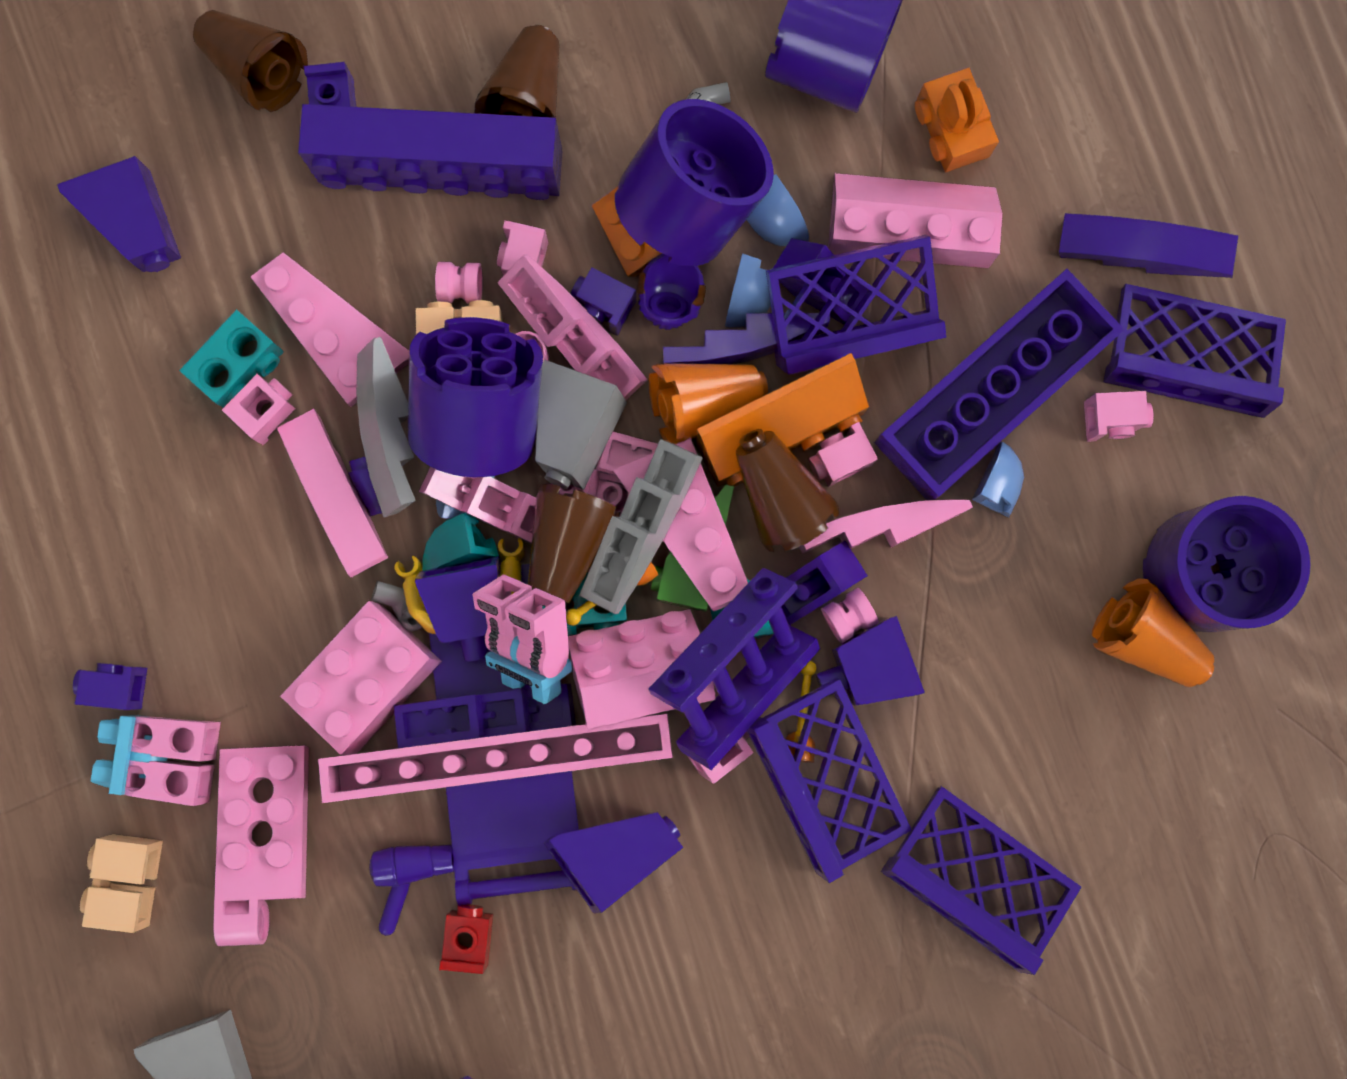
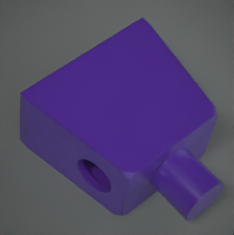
M897 616L883 620L844 644L832 649L837 666L816 673L819 687L835 678L840 679L852 705H863L925 693Z

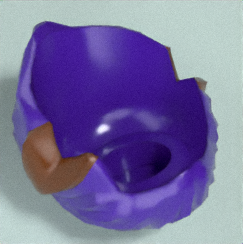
M664 254L652 259L643 272L639 274L636 293L639 294L640 298L638 301L640 305L639 310L653 325L665 330L677 329L684 323L697 318L699 309L704 303L706 293L702 271L697 266L689 267L669 263V256Z

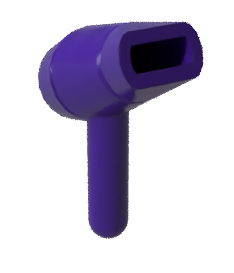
M434 845L432 847L396 846L372 853L369 871L373 883L376 887L392 886L378 926L379 932L382 935L389 936L394 933L412 882L430 878L434 875L438 876L454 872L452 845Z

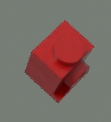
M468 904L458 905L457 910H451L446 915L442 959L439 970L475 974L484 973L489 963L494 914L483 913L482 906ZM459 933H469L473 938L472 945L462 946L458 941Z

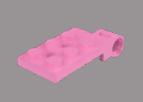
M309 747L220 749L213 923L214 938L218 946L264 944L269 931V909L265 900L306 898ZM269 779L274 787L273 795L268 801L259 803L254 798L253 789L260 780ZM266 821L272 828V838L266 845L259 847L253 842L252 831L258 823Z

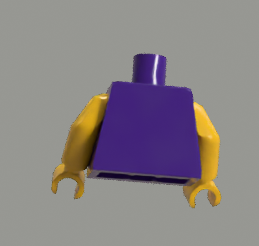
M504 538L499 541V553L503 560L501 564L498 556L423 571V563L417 557L412 556L414 567L410 572L405 573L404 565L400 561L396 562L394 569L405 580L402 586L408 613L428 633L436 634L440 643L460 640L465 661H476L485 658V655L489 653L485 644V634L488 628L486 615L475 609L472 594L503 574L521 581L520 561L524 557L522 540L518 538L519 547L512 553L504 551Z

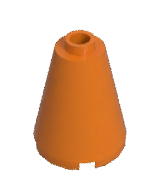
M660 363L651 367L655 372L650 373L648 378L649 395L654 417L661 415L666 426L660 428L659 432L663 440L673 444L684 442L689 438L691 440L696 438L698 428L768 393V383L765 374L762 371H758L751 364Z
M1141 578L1131 581L1122 587L1128 593L1119 601L1111 597L1105 604L1092 629V637L1098 640L1097 643H1093L1096 649L1185 687L1201 685L1212 676L1214 672L1213 653L1151 581Z

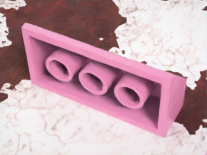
M836 173L834 175L828 249L834 255L922 235H928L931 238L934 264L989 268L1000 254L1002 209L995 187ZM919 248L906 250L900 260L921 262ZM893 254L884 255L883 257L890 259Z

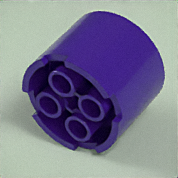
M788 0L778 26L779 32L775 41L777 49L775 54L771 53L768 58L765 77L846 110L858 113L903 0Z
M685 99L677 101L667 107L622 174L618 190L615 193L617 214L626 231L640 246L646 242L655 250L669 256V263L689 267L706 264L718 256L769 192L774 176L772 159L757 132L731 110L706 100Z
M477 317L447 319L444 322V328L434 330L428 334L419 332L413 338L409 349L408 442L414 454L434 469L462 477L496 476L512 471L524 464L532 455L536 440L543 354L538 343L534 339L525 340L509 332V324Z
M1233 496L1179 513L1165 521L1157 529V533L1148 548L1147 556L1143 559V579H1148L1155 584L1188 625L1197 632L1257 628L1269 625L1283 618L1300 601L1309 581L1310 554L1302 531L1285 511L1263 499L1249 496ZM1218 563L1220 570L1213 574L1211 566Z

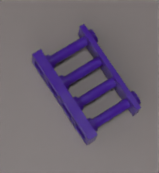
M762 568L648 688L651 695L678 711L684 712L690 726L678 738L676 744L682 753L711 771L820 650L817 638L788 625L781 607L798 589L796 582L766 568ZM769 621L774 635L759 650L754 635ZM741 650L746 666L731 680L725 666ZM713 681L719 695L703 711L697 697Z

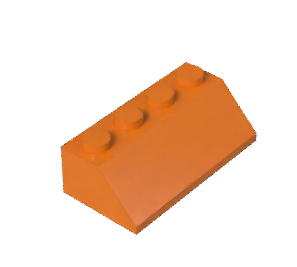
M852 353L698 428L696 445L717 487L725 483L735 487L744 482L736 450L740 446V439L753 430L762 429L763 432H774L790 451L800 446L803 451H808L826 440L824 434L836 428L839 429L840 433H844L852 425L858 422L861 424L863 421L860 416L865 414L869 405Z

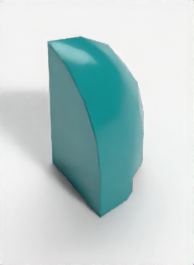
M462 513L445 521L434 530L424 550L422 558L423 571L498 557L499 554L495 541L492 537L487 540L484 538L481 531L475 526L479 523V520L471 515Z

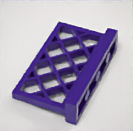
M928 235L766 270L777 349H774L776 365L788 375L826 366L852 353L854 359L947 338L945 321L939 319L931 238ZM919 248L921 262L910 276L896 265L906 250ZM893 254L889 260L883 256ZM877 258L885 264V267L874 283L870 285L856 274L866 259ZM853 263L850 269H847L843 265ZM837 267L846 275L831 295L816 283L826 268ZM892 271H895L907 280V283L894 301L879 291ZM813 272L809 279L803 275L804 273ZM797 276L806 284L791 304L781 297L779 279ZM921 277L923 279V285L918 282ZM853 279L868 289L855 310H852L839 300ZM914 287H917L924 293L926 310L910 314L901 306ZM813 288L828 298V301L815 320L799 310ZM876 295L889 304L890 307L880 321L871 323L862 317V314ZM782 304L789 308L785 315L783 313ZM837 304L851 314L841 330L831 332L822 324ZM897 312L903 314L902 316L894 317ZM797 313L810 322L811 326L802 339L788 342L786 327ZM858 320L864 323L863 325L855 326ZM819 329L825 333L814 336Z
M1125 284L1123 286L1117 322L1125 330L1114 339L1111 362L1105 369V383L1265 418L1283 403L1284 388L1278 386L1286 319L1135 285ZM1131 300L1145 301L1154 314L1140 321L1130 308ZM1175 308L1185 310L1194 323L1181 331L1168 312ZM1214 317L1225 319L1234 332L1221 340L1208 321ZM1157 319L1160 320L1172 336L1159 345L1145 328V326ZM1254 326L1272 330L1270 344L1261 348L1248 330ZM1197 328L1201 330L1212 345L1201 353L1196 351L1185 336ZM1135 332L1149 349V351L1142 355L1124 352L1126 338ZM1236 337H1239L1252 353L1250 357L1240 363L1225 345ZM1176 341L1190 360L1183 364L1173 363L1162 349ZM1216 350L1230 369L1224 373L1214 372L1202 358ZM1257 360L1267 373L1266 383L1252 380L1243 367Z
M835 678L763 718L759 717L747 730L816 874L828 883L844 875L842 871L844 868L912 830L840 679ZM832 693L835 694L840 705L834 723L815 717L820 700ZM809 706L807 714L799 712ZM791 715L805 718L798 743L784 739L777 723ZM845 717H846V719H847V722H848L850 728H849V727H846V726H843ZM813 722L833 727L825 752L806 746ZM841 730L854 734L858 742L853 760L834 755ZM788 746L796 748L794 756ZM804 751L823 756L816 780L803 777L799 770ZM863 755H864V757H865V759H866L868 765H865V764H862V763H861L862 758H863ZM832 760L851 765L843 789L825 784ZM859 768L872 772L876 780L871 797L852 792ZM807 784L814 786L812 794L810 793ZM822 789L842 794L834 818L822 815L817 807ZM881 793L886 802L879 801ZM850 797L868 803L862 826L843 821ZM877 806L889 809L896 822V825L882 833L870 829ZM825 822L832 823L830 832H829V830H828V828H827ZM841 826L859 832L855 848L843 855H840L835 844ZM868 835L874 836L870 840L866 841Z
M942 786L937 788L894 857H889L881 870L887 877L1018 972L1031 975L1036 974L1044 961L1040 958L1041 954L1082 888ZM942 801L956 810L959 828L938 831L935 812ZM966 818L971 820L976 825L967 826ZM929 823L930 833L922 834L925 827ZM982 828L990 834L994 853L973 856L968 831ZM960 832L965 858L945 861L940 836ZM932 837L937 863L922 865L908 855L918 839ZM1001 843L1011 850L1002 851ZM1018 854L1025 859L1029 878L1009 881L1003 856ZM995 858L1000 883L980 886L975 861ZM967 863L972 888L956 890L949 884L946 866ZM938 868L940 877L929 869ZM1036 868L1046 875L1037 876ZM1052 879L1066 890L1057 904L1044 906L1038 881ZM1030 883L1035 908L1015 912L1010 886ZM1002 888L1007 913L992 916L985 911L981 892ZM973 893L975 903L965 895ZM1052 911L1049 918L1047 919L1045 912ZM1037 914L1040 933L1033 944L1020 936L1017 917ZM1008 919L1010 928L1000 922V920Z

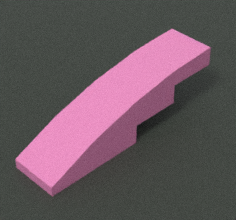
M528 254L523 255L497 282L547 347L556 345L575 371L617 385L625 400L648 380L598 321Z
M315 409L277 427L308 498L347 574L353 577L387 559L388 556L371 517L348 475L340 454L333 447L321 417Z
M432 467L429 468L419 492L532 544L536 506L535 497L520 492L492 477H462L448 474Z
M925 500L883 506L826 523L828 529L823 534L799 548L803 554L840 536L842 542L846 541L850 549L883 533L892 548L968 511L973 506L970 500Z

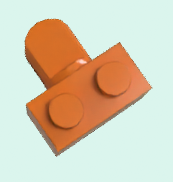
M970 68L923 83L915 102V111L919 122L922 125L926 124L931 136L929 145L935 161H941L945 173L989 158L999 140L991 123V114L981 89L977 87Z

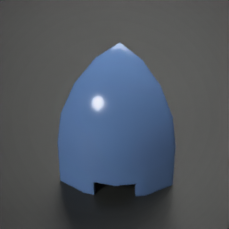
M775 174L769 192L746 220L753 230L765 241L777 246H787L791 238L809 241V232L798 206L777 174Z
M742 253L725 327H744L746 313H767L771 303L766 269L760 268L762 260Z
M1004 442L998 444L972 498L973 501L1008 518L1020 496L1024 480L1022 462L1009 445Z

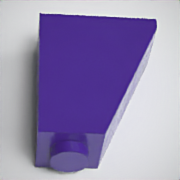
M136 156L57 184L59 192L129 262L142 272H158L169 267L170 262L181 259L151 171Z
M658 812L558 834L543 843L594 914L605 911L683 848L678 841L681 835L675 824L667 816L662 818Z

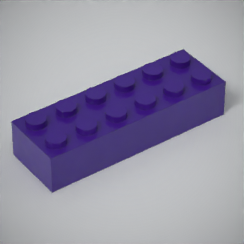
M302 104L298 154L317 181L325 187L344 189L346 185H362L363 188L371 191H385L387 187H401L407 192L417 194L426 193L427 189H437L455 196L467 195L468 191L484 192L485 195L494 198H505L511 193L525 194L527 198L533 200H546L549 196L560 195L562 145L556 118Z
M1065 269L881 433L874 443L926 500H935L1125 329L1068 269Z

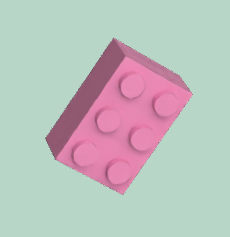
M368 601L280 697L340 755L357 754L394 714V706L402 705L442 661L411 631L405 629L398 619L383 605Z
M690 609L671 611L657 617L639 621L631 620L621 625L599 630H586L580 634L568 636L573 678L587 729L675 709L651 695L648 688L700 635ZM713 681L697 697L699 703L715 700Z

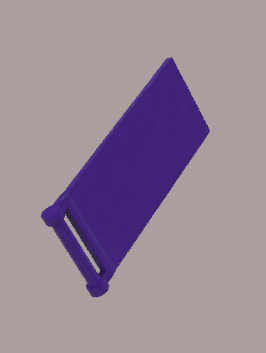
M530 564L521 565V582L528 584ZM429 633L431 651L442 661L433 670L436 700L531 688L525 684L521 688L512 689L502 684L501 672L487 666L486 658L476 661H465L460 640L440 643L436 634ZM572 771L446 787L455 873V895L458 905L472 904L473 899L572 887L573 891L576 890L563 870L471 882L469 878V870L554 859L543 843L555 835L579 830Z

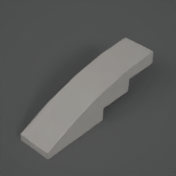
M378 337L370 341L357 354L356 396L360 435L369 476L383 517H388L401 512L416 501L402 468L403 465L414 458V455L401 426V423L408 418V402L382 338Z
M660 439L644 479L636 477L621 516H612L579 596L614 614H619L665 538L703 458L702 456Z

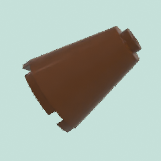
M216 10L207 11L196 20L193 30L195 44L251 107L261 111L260 109H266L269 112L277 111L287 105L298 93L302 83L297 81L301 68L304 70V66H308L307 50L299 39L290 33Z
M534 25L522 29L478 94L474 113L556 118L560 43L549 28L543 25Z
M756 429L740 439V446L736 450V456L759 538L763 546L768 551L774 552L773 546L782 545L784 551H788L807 544L823 534L828 529L825 521L830 515L833 514L835 520L839 515V506L835 499L774 432H763L762 429Z
M542 484L539 486L536 496L528 585L532 586V590L535 588L565 600V604H569L593 564L612 516L620 517L621 512H615L616 507L585 492L574 489L572 494L565 493L560 495L558 493L561 486Z

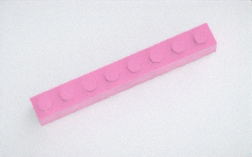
M668 714L639 717L592 729H587V725L584 724L318 759L322 803L667 759L673 758Z

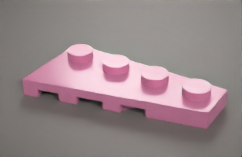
M284 252L250 276L350 407L357 403V354L374 338H382L396 373L409 364V350Z
M691 438L675 444L697 454ZM654 453L613 469L629 494L636 477L644 479ZM700 463L663 542L711 609L716 611L726 607L748 584V581Z

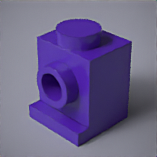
M345 62L304 66L310 105L356 107L354 79Z
M591 267L586 278L580 276L571 291V295L599 324H602L604 320L609 322L610 332L617 336L637 301L635 289Z
M97 663L96 671L78 670L73 680V692L76 695L75 705L121 710L142 709L148 668Z

